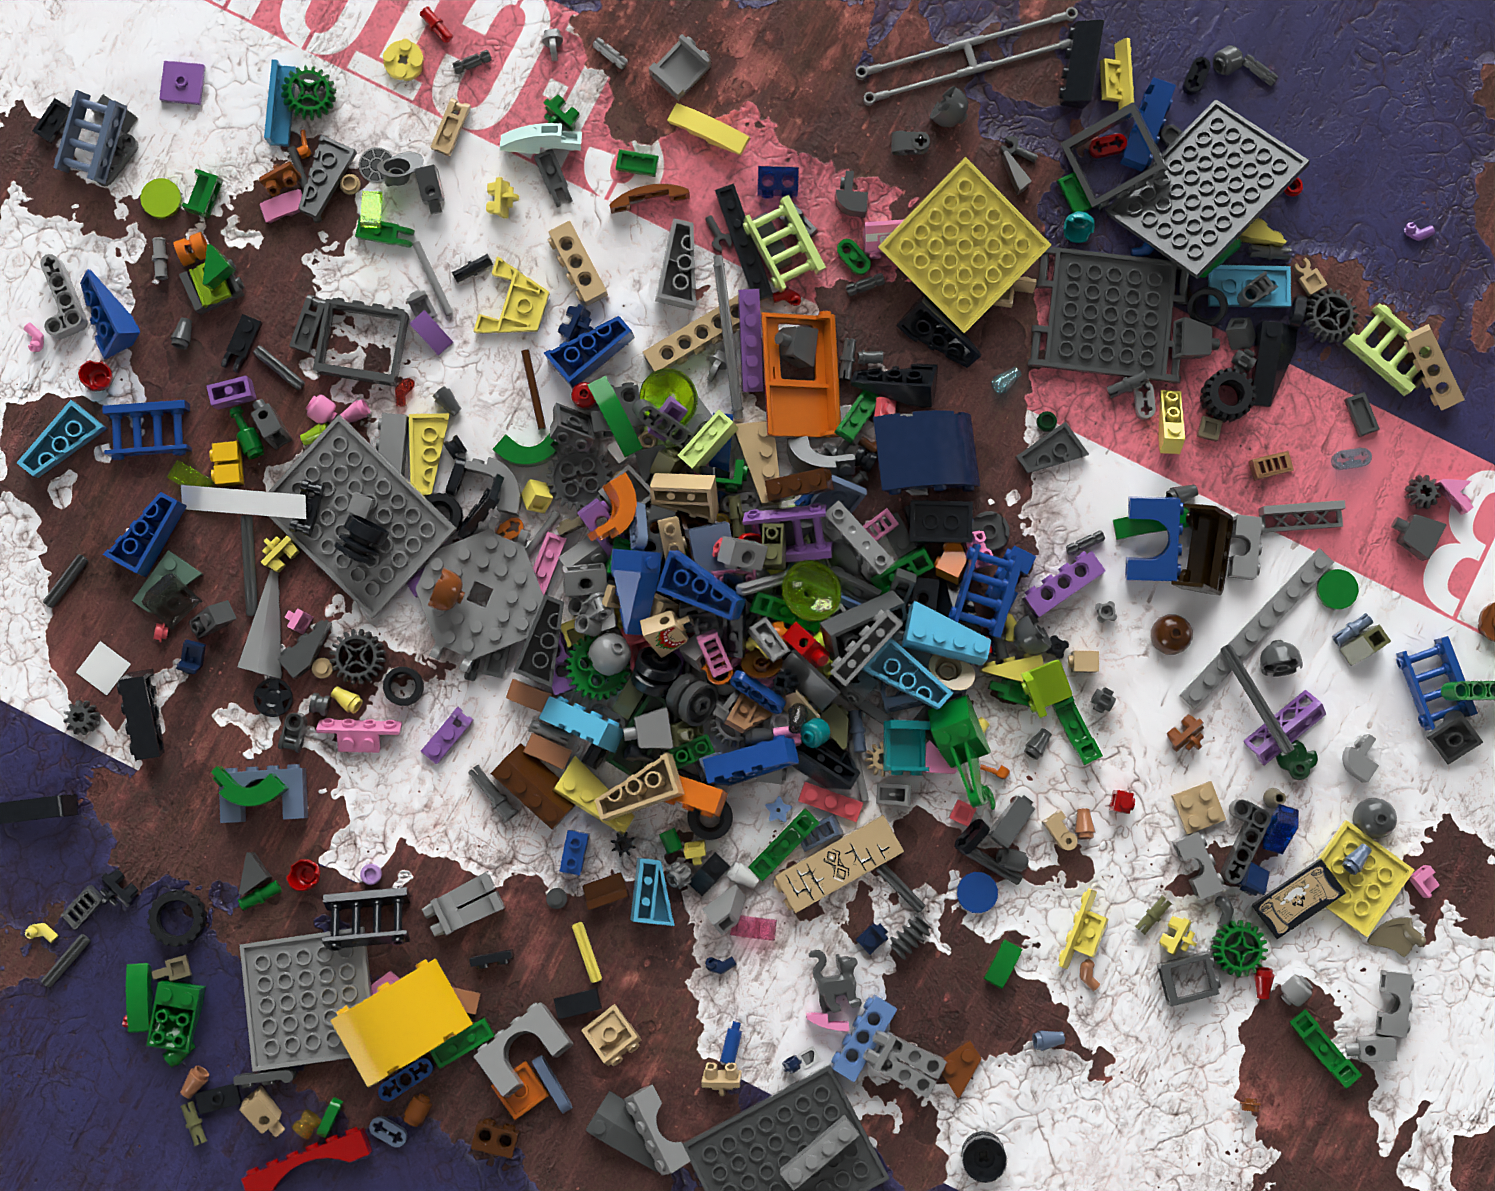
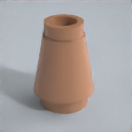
M1077 809L1075 827L1077 839H1093L1096 832L1090 809Z
M195 1066L190 1069L180 1093L190 1099L208 1082L209 1072L201 1066Z

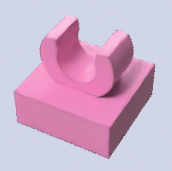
M298 608L295 613L288 610L285 618L290 620L287 627L300 634H304L313 616Z

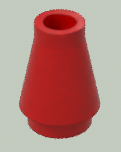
M1257 967V972L1253 973L1257 998L1269 999L1275 974H1273V969Z

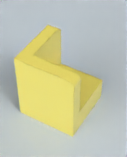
M528 480L521 493L527 510L545 514L553 500L552 493L549 492L550 489L546 482Z
M576 619L561 624V630L569 649H572L571 646L574 643L577 644V640L580 638L584 640L585 637L584 634L576 631L574 626Z

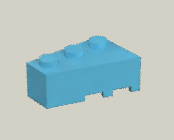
M637 857L630 920L640 923L675 926L661 861Z

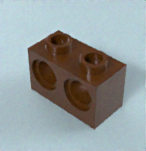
M484 1118L483 1121L479 1120L471 1149L512 1159L520 1130H517L516 1126L504 1123L501 1126L495 1124L496 1121ZM488 1130L491 1133V1139H483L481 1131ZM501 1136H510L512 1143L509 1145L503 1144Z

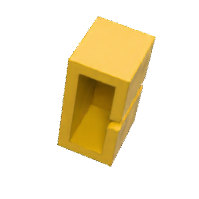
M237 441L212 443V449L209 451L210 460L214 462V470H211L212 481L219 487L244 485L242 448Z

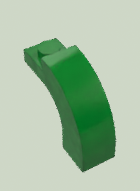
M550 433L541 443L531 447L521 446L505 434L492 450L504 461L514 466L536 467L553 459L557 455V451L553 447L560 444L550 438Z
M216 766L211 771L214 775L213 780L220 787L224 786L219 794L237 805L260 806L278 799L289 789L275 773H270L258 785L247 788L238 784L222 766Z

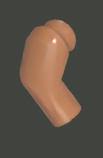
M1086 959L1080 965V979L1092 991H1095L1100 986V983L1093 977L1095 964L1091 959Z

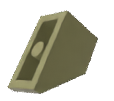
M834 703L820 717L830 727V737L845 752L848 747L849 719L847 715L849 713L842 705L837 706Z

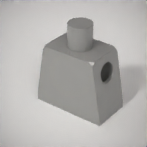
M666 707L635 717V727L623 729L624 740L637 739L639 748H673Z
M1392 1036L1356 1037V1043H1345L1346 1056H1358L1361 1062L1397 1061L1396 1042ZM1371 1046V1050L1365 1052V1048Z

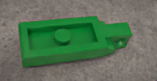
M1002 679L1001 683L990 681L988 689L998 692L997 697L1029 707L1028 701L1031 700L1029 695H1025L1021 682L1010 679Z

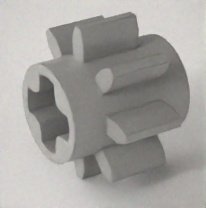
M676 862L666 869L669 872L666 875V879L672 887L678 886L681 889L691 882L689 877H691L692 872L688 865H680L679 862Z

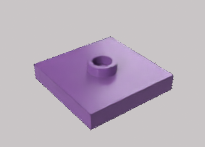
M164 60L159 100L161 102L201 105L206 66L198 63Z

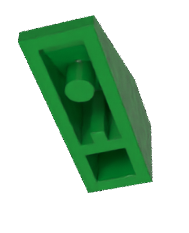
M923 544L896 560L881 575L875 574L870 579L876 588L882 590L881 595L889 591L898 568L919 576L932 569L934 561Z

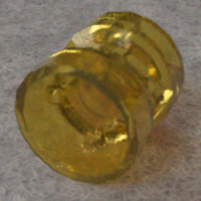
M305 1109L301 1114L300 1120L295 1121L292 1128L301 1137L309 1139L312 1135V1130L318 1127L322 1120L313 1111Z

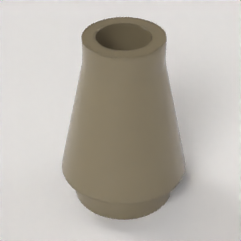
M1270 788L1265 791L1263 800L1266 806L1274 809L1280 807L1286 801V796L1279 789Z

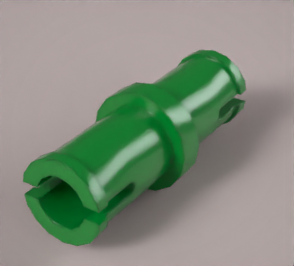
M277 880L239 898L238 903L241 909L245 911L258 903L266 902V899L281 893L282 889Z

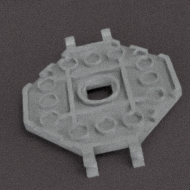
M493 516L489 520L487 530L438 549L428 560L416 587L417 595L436 642L429 656L440 660L445 647L466 656L459 669L467 673L470 672L474 660L526 640L544 597L525 548L531 534L521 529L517 543L499 536L496 532L501 521ZM443 568L454 572L460 577L463 583L462 591L465 592L461 604L456 603L452 609L445 611L427 606L435 585L442 575ZM476 582L493 589L485 608L468 601V597Z

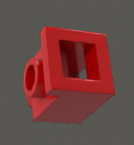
M1113 790L1109 810L1130 814V811H1133L1136 799L1133 798L1134 793Z

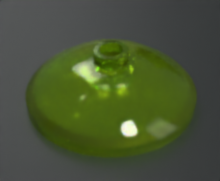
M664 368L651 373L641 386L640 399H645L660 409L666 399L674 394L676 400L688 410L680 421L681 424L686 425L695 415L698 406L697 390L692 380L683 372L672 368Z
M805 560L793 565L787 571L782 583V594L786 605L796 616L807 621H821L831 616L837 610L841 601V586L837 576L828 566L818 561ZM804 591L809 594V597L804 595Z

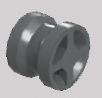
M314 692L310 700L309 712H319L322 716H326L330 709L331 696L326 695L322 697L319 693Z

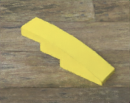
M676 103L667 119L670 124L686 129L689 134L703 138L711 145L738 155H742L750 140L748 135L679 103Z

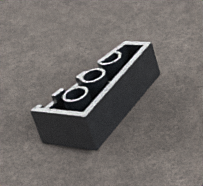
M153 669L129 672L118 680L119 683H117L118 694L122 695L123 700L121 710L123 715H126L127 720L125 729L131 739L129 745L130 753L134 755L135 761L160 757L165 752L161 725L156 723L159 720V707L154 704L157 692L156 686L151 684L150 676H154Z

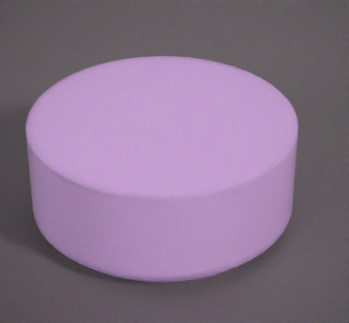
M376 864L365 865L360 872L361 880L368 885L378 883L382 878L381 868Z

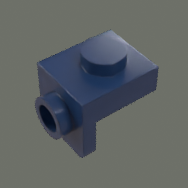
M186 639L183 642L181 661L177 664L176 669L186 674H196L203 667L206 644Z

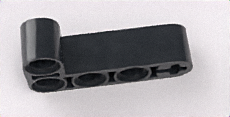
M77 794L0 803V824L79 815Z

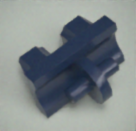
M578 304L577 307L569 306L566 316L571 319L570 324H560L558 333L568 341H572L578 338V335L594 330L589 326L592 321L589 318L591 312L581 304Z

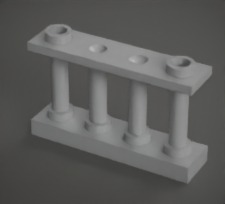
M839 500L826 511V517L821 519L823 534L830 542H834L836 539L846 540L844 542L847 544L850 543L862 557V570L859 574L868 584H873L870 578L875 574L881 575L895 561Z

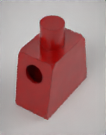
M797 622L783 634L782 637L815 668L825 666L828 663L830 653ZM802 639L808 642L805 647L800 645Z

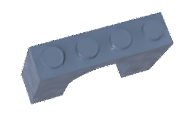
M300 764L287 765V769H279V765L266 766L267 770H259V767H246V771L238 772V768H225L238 784L250 788L256 781L265 779L270 773H275L289 788L282 795L283 819L308 818L306 768H300ZM219 786V792L224 788V786ZM219 794L220 823L246 822V806L234 804Z

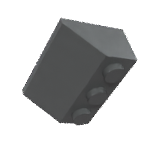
M796 649L784 659L780 671L791 669V674H798L797 678L800 685L795 690L804 695L809 700L808 703L816 711L818 709L823 711L840 693Z

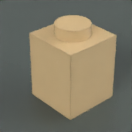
M1072 651L1071 655H1068V668H1071V672H1099V651Z

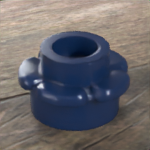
M797 1055L787 1058L782 1062L783 1071H789L790 1074L795 1073L801 1068L802 1060L798 1059Z

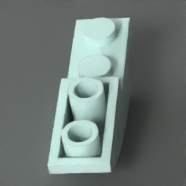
M560 123L528 125L502 134L500 151L540 154L541 147L581 151L582 132L564 131Z

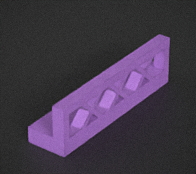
M1304 690L1274 716L1292 743L1326 715V711L1322 702L1307 690ZM1306 698L1312 702L1307 707H1300V703ZM1295 712L1294 718L1284 720V716L1287 713ZM1265 723L1243 741L1256 754L1258 761L1263 766L1282 752L1272 734L1268 733L1269 730ZM1257 738H1264V742L1259 747L1252 744Z

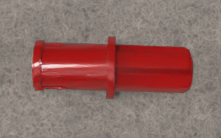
M429 6L423 8L419 14L430 26L429 29L434 31L443 43L450 42L453 35L445 27L443 20L438 18Z

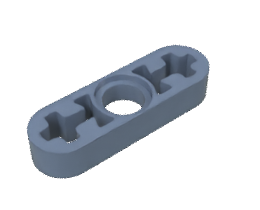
M637 502L634 518L629 525L631 549L643 551L648 541L645 504Z
M543 1055L532 1060L534 1067L560 1111L565 1113L572 1109L569 1098Z

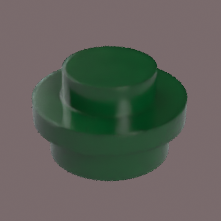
M1045 411L1037 417L1036 423L1041 431L1050 432L1056 427L1057 418L1053 413Z

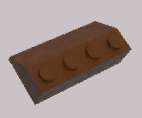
M520 743L490 774L551 830H554L576 805L553 791L560 778L539 759L524 753L525 746Z

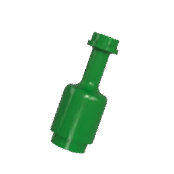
M240 406L230 409V417L235 418L240 429L236 437L244 455L248 456V459H255L263 455L264 446L255 428L247 427L242 416L244 410Z

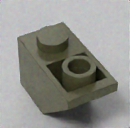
M673 445L660 450L649 472L653 475L654 473L679 474L686 465L677 456L683 449Z
M763 524L762 544L768 546L763 568L765 570H785L786 542L784 524Z
M1379 624L1370 627L1339 650L1350 666H1353L1389 644L1391 640Z

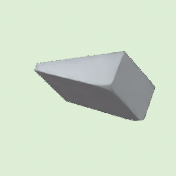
M1004 151L1001 159L1016 194L1019 195L1029 187L1031 179L1010 153Z
M767 617L747 630L752 639L772 662L790 652Z

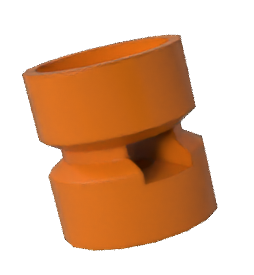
M202 232L191 235L189 240L183 238L173 242L178 258L184 267L195 263L197 258L200 261L206 259L207 241ZM189 247L192 248L193 253H190Z

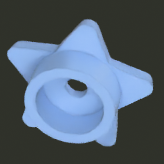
M778 796L774 803L765 805L770 811L769 821L779 819L787 822L786 813L792 809V806L784 804L781 796Z

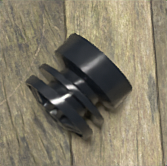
M349 514L344 528L350 532V535L340 533L339 538L344 542L336 541L334 547L350 559L374 565L376 559L372 555L378 556L380 552L373 547V544L384 545L389 532L372 521L358 515Z
M979 1131L972 1133L966 1138L961 1151L966 1173L977 1182L984 1183L995 1181L1002 1176L1006 1169L1007 1157L1003 1143L998 1136L991 1132ZM981 1151L984 1153L985 1151H987L988 1157L985 1158L983 1156L982 1158H980L979 1152Z

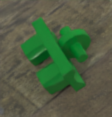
M559 94L551 100L547 98L543 102L546 105L545 110L550 113L544 116L548 123L560 122L570 131L576 128L575 123L580 117V113L574 107H571L564 113L561 109L565 106L566 101Z

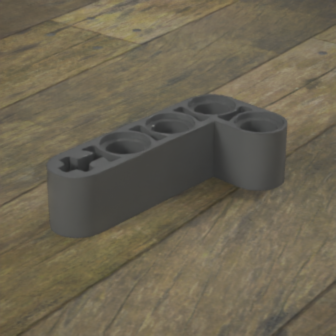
M639 399L633 405V413L642 423L681 449H684L688 442L702 429L700 426L709 421L706 415L696 414L687 426H684L645 399ZM644 410H645V411H649V412H650L649 416H648L645 412H643V411H644ZM660 419H663L660 424H657ZM676 429H678V432H677L676 434L672 435V433H673Z
M1244 799L1234 800L1229 805L1230 814L1244 822L1220 872L1223 880L1232 884L1242 881L1271 821L1268 811ZM1239 803H1242L1245 809L1241 815L1236 810ZM1257 813H1261L1263 816V821L1260 824L1255 821ZM1249 831L1254 834V839L1250 843L1246 839V834ZM1239 850H1243L1245 853V858L1242 861H1239L1237 858ZM1232 863L1239 864L1241 866L1236 867V865H1233ZM1230 870L1233 871L1234 874H1236L1235 877H1231V875L1228 874Z

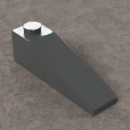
M609 1090L587 1125L586 1131L609 1146L658 1172L651 1153L645 1147L642 1135L636 1129V1123L632 1115L626 1109L624 1099Z

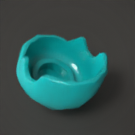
M1080 211L1070 214L1064 222V237L1074 243L1086 242L1089 235L1094 233L1095 221L1093 217L1088 213Z

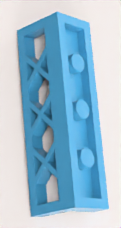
M276 59L271 61L264 138L269 145L289 147L293 111L289 112V105L283 104V100L286 98L281 97V92H283L281 85L286 84L284 82L285 77L290 78V71L296 74V67L281 65ZM295 86L292 89L293 97L295 94Z

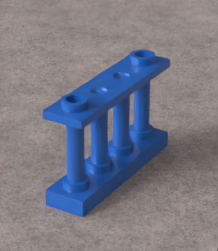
M186 400L102 406L103 414L112 420L113 449L104 450L105 455L112 457V460H123L124 456L165 453L182 456L186 455V452H192V447L183 444L182 415H184V412H190V403ZM163 413H171L173 415L175 445L163 446L161 420ZM151 414V417H153L154 447H142L141 418H143V415ZM122 416H130L133 420L134 448L122 449Z
M973 544L967 551V566L955 606L951 607L948 618L957 623L960 619L986 627L989 630L988 635L1001 638L1024 558L1012 556L1011 559L1005 560L979 552L981 545ZM980 560L1005 568L1007 571L1005 579L1000 580L973 572L976 561ZM974 580L999 588L1001 591L999 599L994 600L967 592L970 581ZM969 600L992 607L995 610L994 618L989 620L962 612L964 601Z
M1449 636L1435 639L1434 647L1408 656L1407 651L1396 653V663L1399 669L1403 671L1419 713V724L1425 731L1433 730L1435 728L1433 722L1443 719L1448 712L1453 710L1461 711L1465 717L1478 714L1473 701H1457L1455 706L1430 714L1426 702L1442 697L1441 689L1423 695L1419 686L1420 682L1443 674L1448 676L1450 682L1465 681ZM1435 655L1440 656L1443 663L1441 667L1415 675L1412 663Z

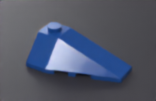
M91 269L86 270L80 285L86 306L91 308L92 317L90 322L91 325H95L98 334L94 336L103 359H108L132 346L140 331L132 315Z
M612 549L611 573L615 579L617 588L615 592L620 602V615L624 634L643 635L640 621L650 617L660 574L661 553Z

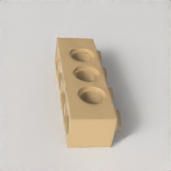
M569 220L549 230L550 238L547 240L553 250L557 249L559 253L557 259L561 267L566 266L569 272L566 276L570 284L576 285L578 290L575 293L580 303L584 301L585 305L589 306L607 297V290L571 221ZM566 243L573 245L568 251L562 249V246ZM574 261L582 262L579 268L571 267ZM588 278L591 280V283L588 286H583L580 284L581 280Z
M1429 324L1406 334L1405 336L1408 341L1404 342L1409 354L1413 352L1416 357L1412 361L1417 371L1422 370L1424 377L1421 379L1425 388L1430 387L1433 392L1429 396L1434 406L1439 405L1442 411L1464 401L1465 399ZM1423 347L1430 348L1429 352L1424 355L1419 354L1420 349ZM1434 364L1438 365V369L1436 371H1428L1429 366ZM1441 382L1447 383V385H1446V387H1445L1444 389H1442V390L1436 389V386H1437L1439 383H1441Z

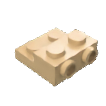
M615 1004L581 1030L607 1066L619 1064L623 1060L622 1055L626 1052L632 1053L640 1046L638 1043L642 1040Z

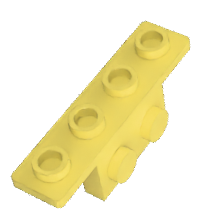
M1124 38L1115 43V60L1106 58L1100 60L1102 100L1118 102L1119 110L1132 102L1134 103L1130 38Z
M1088 888L1087 892L1083 893L1081 908L1075 913L1073 919V929L1068 932L1066 937L1067 944L1065 950H1062L1059 955V967L1064 969L1069 968L1075 950L1093 958L1095 957L1108 923V918L1090 911L1097 891Z

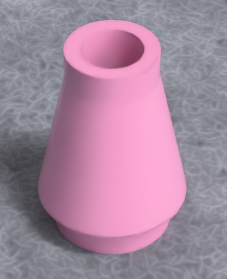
M361 399L359 401L355 400L340 415L348 423L367 418L371 411L367 403Z

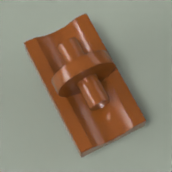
M289 161L281 166L278 163L273 165V170L259 177V182L274 197L279 194L282 188H291L297 185V180L302 177L300 172Z
M1188 714L1181 721V724L1186 728L1182 734L1175 727L1167 732V737L1176 752L1184 745H1186L1185 748L1188 751L1193 747L1198 750L1202 748L1200 741L1204 736L1199 732L1204 729V722L1200 718L1196 720Z

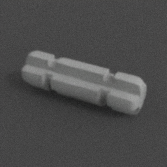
M598 37L594 41L593 47L598 52L601 51L603 56L612 63H616V66L620 69L625 68L628 60L624 56H620L619 52L609 44H605V41Z

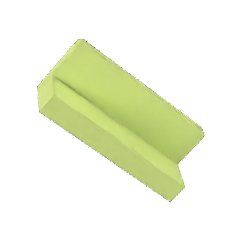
M718 410L677 456L698 474L700 466H706L739 428L730 418Z

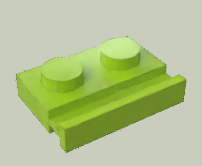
M205 263L195 269H189L202 306L207 308L208 305L216 304L232 297L226 280L214 290L203 285Z

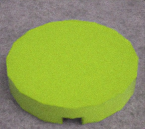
M164 178L153 179L148 182L142 189L140 196L141 205L144 210L152 217L158 219H166V217L175 215L182 204V195L177 185Z

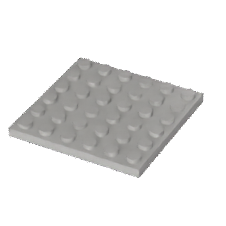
M360 927V934H365V927ZM352 928L339 930V936L352 935ZM331 931L240 944L252 1072L351 1058L330 1020L338 1016L336 1011L345 1006H348L350 1009L372 996L367 946L341 948L338 951L326 950L322 943V937H331Z

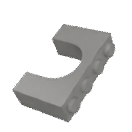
M540 1002L532 1004L524 1016L515 1018L510 1023L511 1026L508 1029L501 1030L495 1034L494 1040L489 1044H483L478 1048V1053L474 1055L502 1097L509 1098L525 1085L509 1061V1049L517 1037L526 1033H534L540 1038L551 1055L557 1058L574 1045L546 1005Z

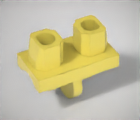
M496 177L495 182L487 184V192L489 195L495 196V201L486 203V211L501 218H508L509 208H513V202L519 201V195L514 193V187H510V182L504 181L502 177Z
M277 536L272 541L266 538L264 542L267 546L262 551L267 556L261 563L279 573L286 566L279 558L285 553L290 559H293L300 551L289 536H286L282 541Z
M1172 916L1168 927L1177 932L1174 938L1163 934L1159 943L1174 956L1182 941H1184L1181 947L1183 951H1187L1189 945L1196 947L1197 943L1192 941L1195 935L1194 932L1189 931L1187 937H1185L1192 922L1186 918L1181 919Z

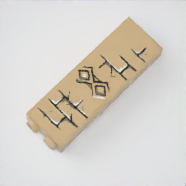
M881 815L774 875L776 880L773 883L778 892H784L786 899L783 901L788 910L793 909L797 913L903 853L904 850L885 816Z

